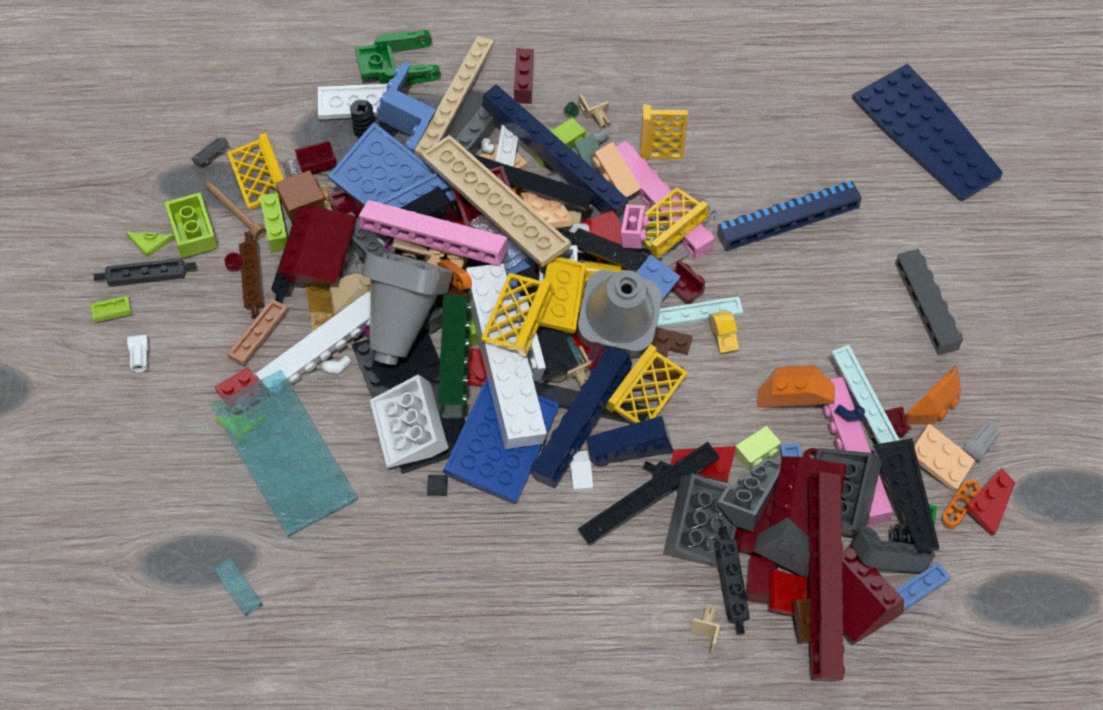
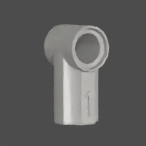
M985 423L976 436L970 438L963 451L978 462H981L987 454L990 445L998 437L999 431L994 425Z

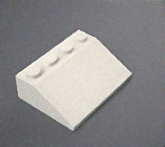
M416 375L370 399L388 468L430 458L448 449L431 384L420 375Z

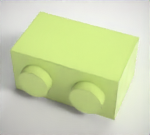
M765 426L736 445L734 456L750 472L753 467L766 457L774 459L778 456L781 442Z

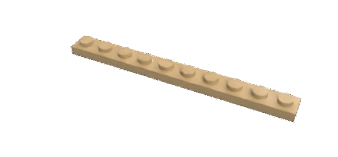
M480 36L476 37L415 148L414 154L421 157L423 152L444 138L494 45V40Z

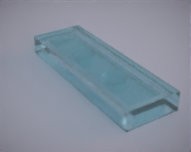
M231 558L213 567L215 574L245 617L263 606V603Z

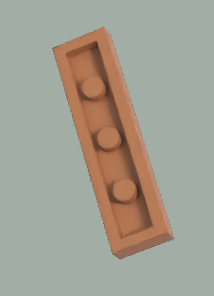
M271 299L227 353L228 358L244 366L288 312V307Z

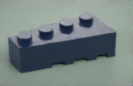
M662 416L586 437L590 456L595 466L674 452L670 433Z

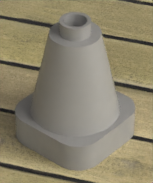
M388 252L366 253L361 275L370 279L369 348L376 351L374 360L397 365L399 356L407 357L437 295L448 293L452 270Z
M601 270L592 274L586 284L577 324V336L580 342L591 349L606 351L609 346L628 353L630 357L642 356L650 344H652L662 300L659 287L653 281L642 278L639 274L630 270L619 272Z

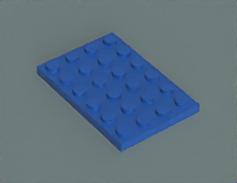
M487 377L449 456L443 473L516 504L542 444L511 449L504 448ZM537 395L547 433L560 404Z

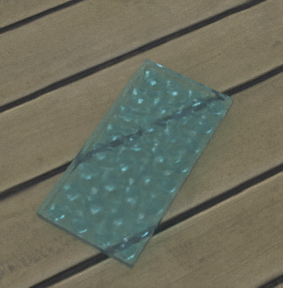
M282 370L211 405L287 538L358 500V496Z

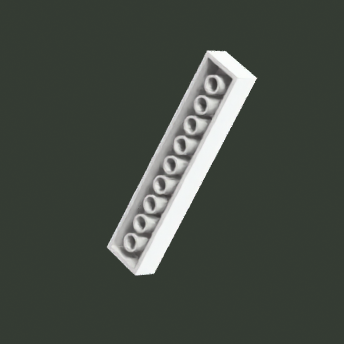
M502 263L500 266L486 265L466 268V272L469 273L472 280V287L467 289L471 293V298L468 301L471 302V313L504 448L511 449L543 444L547 433L527 356L519 355L518 351L481 341V337L507 278L504 264ZM512 296L503 300L504 307L513 303ZM515 307L507 310L509 317L516 315ZM505 312L497 315L495 320L499 323L508 318ZM518 319L512 321L515 328L519 327ZM510 323L500 327L503 334L513 330ZM495 329L489 333L488 337L494 339L500 336L498 329ZM513 334L505 339L507 343L515 344L517 336Z

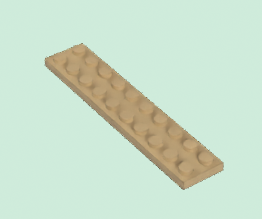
M450 135L421 154L422 160L541 267H544L571 247V242Z

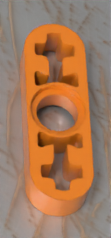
M448 259L437 263V266L453 271L450 284L461 291L472 287V280L468 272Z
M966 480L943 513L941 522L945 528L955 529L958 527L968 510L966 508H958L955 502L960 500L967 504L980 490L978 482ZM970 487H972L974 490L971 491V493L967 497L966 492ZM953 512L956 513L954 520L948 521Z

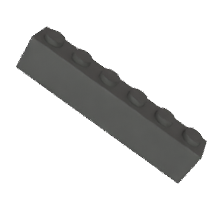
M919 249L899 253L895 265L937 355L959 350L963 341L962 333L955 326V319L948 311V304L941 296L940 287L933 280V273L926 265L925 256L921 255Z

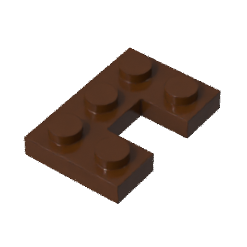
M656 327L651 345L656 347V351L666 358L669 351L688 355L693 336ZM655 359L653 362L654 369L664 368L663 363ZM676 371L669 372L670 380L679 379L681 376ZM665 372L655 373L657 382L667 381ZM652 374L643 375V379L653 381Z

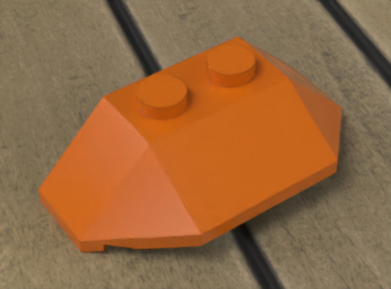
M815 365L776 367L758 389V408L835 403V384Z
M953 366L906 413L907 425L935 424L939 419L942 421L946 417L951 407L955 408L961 400L959 399L961 383L958 366Z

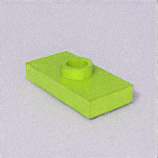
M128 296L90 304L94 323L132 315Z

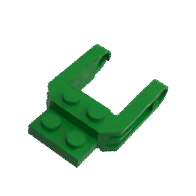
M428 30L384 34L379 35L373 45L355 47L361 79L378 77L379 82L388 84L390 79L394 78L396 70L392 52L430 46L432 44L430 32ZM424 64L410 66L404 85L438 80L441 77L439 66Z

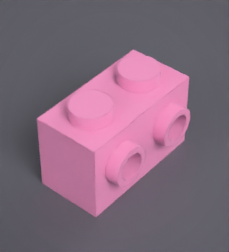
M626 204L621 230L623 248L641 249L642 242L646 241L647 232L645 227L649 225V216L645 214V205Z

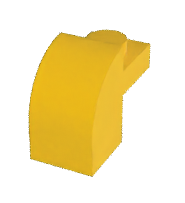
M728 310L710 313L711 330L716 334L719 353L738 350L736 336L738 331L732 313Z

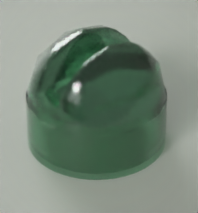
M569 102L564 108V113L569 117H576L579 114V107L574 102Z

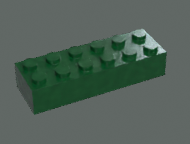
M443 295L438 393L440 418L463 419V412H467L468 357L470 356L469 339L471 335V302H467V295Z

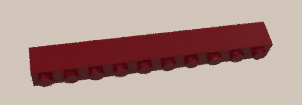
M818 472L809 476L811 680L835 682L843 680L845 673L843 665L845 650L843 645L844 605L842 603L844 588L842 583L843 544L841 542L843 527L841 522L842 484L840 475Z

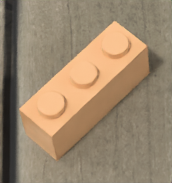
M613 142L590 156L592 165L626 197L641 189Z

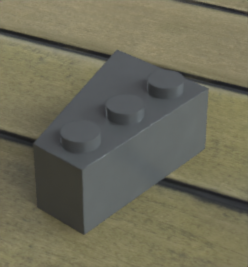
M789 518L780 521L757 535L754 552L810 580L809 537Z

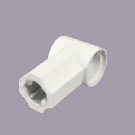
M148 335L128 336L130 369L136 373H142L147 370Z

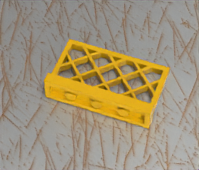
M643 104L640 157L644 158L646 162L648 158L683 159L688 110H651V105ZM675 117H683L678 121L674 119ZM669 121V122H671L672 124L669 125V126H667V125H665L664 123H666V122ZM660 127L662 130L656 131L655 128ZM676 127L680 128L677 132L673 130ZM668 132V133H670L671 135L668 136V137H666V136H664L663 134H665V133ZM656 138L661 139V141H659V142H656V141H654V140H655ZM675 138L679 139L676 143L672 141ZM666 143L670 145L667 148L663 147V145ZM655 149H659V150H660V152H652V151L655 150Z
M266 133L260 134V139L227 152L249 210L261 206L260 196L267 195L269 187L276 189L275 183L285 180ZM260 146L257 155L250 153L253 148ZM238 154L244 155L241 161L234 160L233 156ZM248 156L255 158L251 165L245 163ZM259 160L265 161L263 168L256 167ZM242 167L249 168L246 175L239 174ZM253 170L260 172L256 179L250 177ZM264 173L271 175L268 182L261 180ZM247 180L254 182L251 189L244 187ZM258 184L265 186L262 193L255 191ZM253 194L259 196L257 201L250 203L249 200Z
M676 187L645 212L646 216L657 217V221L649 222L648 227H657V231L647 232L646 237L657 236V238L651 243L647 240L643 241L642 245L650 249L652 256L658 259L709 217L708 203L705 201L700 203ZM679 195L683 200L672 201V198ZM685 205L695 206L692 210H685ZM670 206V211H659L661 207ZM672 206H683V210L672 211ZM683 215L680 220H672V216ZM670 216V221H659V217ZM659 226H670L666 231H659Z
M509 273L481 337V341L518 351L519 355L527 356L554 291L551 281L543 279L542 282ZM512 280L519 281L521 286L511 290L510 283ZM532 285L538 286L537 292L529 295L526 288ZM524 290L527 296L517 301L514 294ZM512 296L514 302L504 307L503 300ZM530 301L531 307L522 312L519 305ZM517 306L520 313L509 317L507 310ZM505 312L508 319L497 323L495 320L496 316ZM523 317V325L515 328L512 321ZM510 323L513 330L503 334L500 327ZM498 329L500 336L494 339L488 337L491 331ZM516 334V343H507L505 338Z
M651 344L608 400L606 406L607 410L617 412L633 424L641 422L638 420L637 414L647 413L648 419L655 418L688 374L687 371L656 351L657 348ZM655 359L661 361L664 368L654 369L653 362ZM676 371L681 376L679 379L670 380L669 372ZM665 372L667 381L657 382L655 373ZM652 374L654 382L644 383L643 375ZM668 385L669 393L660 394L658 386ZM655 386L657 395L647 396L645 387ZM642 388L643 396L633 398L632 390ZM658 399L659 406L657 408H649L648 400ZM644 401L646 409L636 410L634 402ZM631 402L633 411H625L620 406L623 403Z

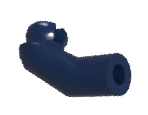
M839 404L834 412L846 421H857L864 417L865 409L857 406L855 410H848Z

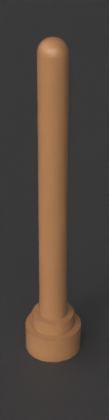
M211 182L205 183V187L249 228L253 238L260 240L264 237L266 229L261 224L254 223Z

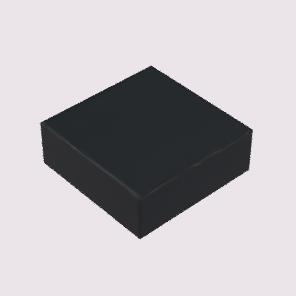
M428 475L427 495L447 496L448 475Z

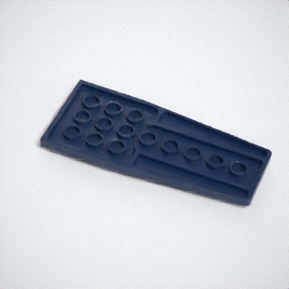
M908 63L852 95V100L892 141L959 201L968 199L1001 179L1003 172L943 99Z

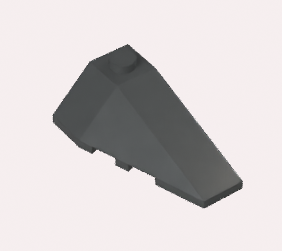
M766 457L753 467L749 474L745 477L741 476L736 484L730 485L724 490L717 505L735 526L751 532L755 530L777 485L781 462Z

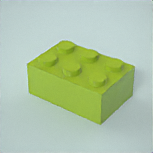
M201 193L164 202L181 258L217 248Z

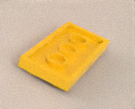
M556 257L546 264L544 279L551 281L554 291L539 324L540 326L570 333L576 331L585 263Z

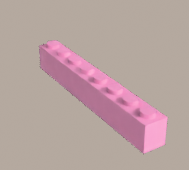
M626 141L616 146L641 187L636 194L649 208L671 192L668 184L658 177L657 172L648 166L646 160L637 154L633 146H630ZM676 195L672 198V201H680V198ZM670 206L661 207L659 211H670ZM672 206V211L683 210V206ZM683 215L672 216V220H680ZM661 216L659 220L670 221V216ZM701 223L679 242L696 260L713 249L714 236Z
M368 200L359 214L361 229L500 266L508 251V242L505 236Z
M843 377L830 379L835 384V403L823 404V413L825 417H828L829 430L836 438V449L871 453L859 420L846 421L834 412L839 404L848 410H855ZM880 475L878 476L867 526L890 521L893 513Z

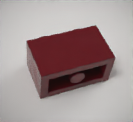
M750 556L746 588L748 602L770 604L769 571L773 569L778 570V566H774V561L766 557Z

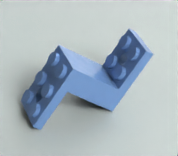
M404 61L401 67L398 66L396 68L394 78L390 79L386 93L383 92L376 111L379 112L377 120L411 136L408 138L405 147L414 153L436 109L400 92L411 65Z

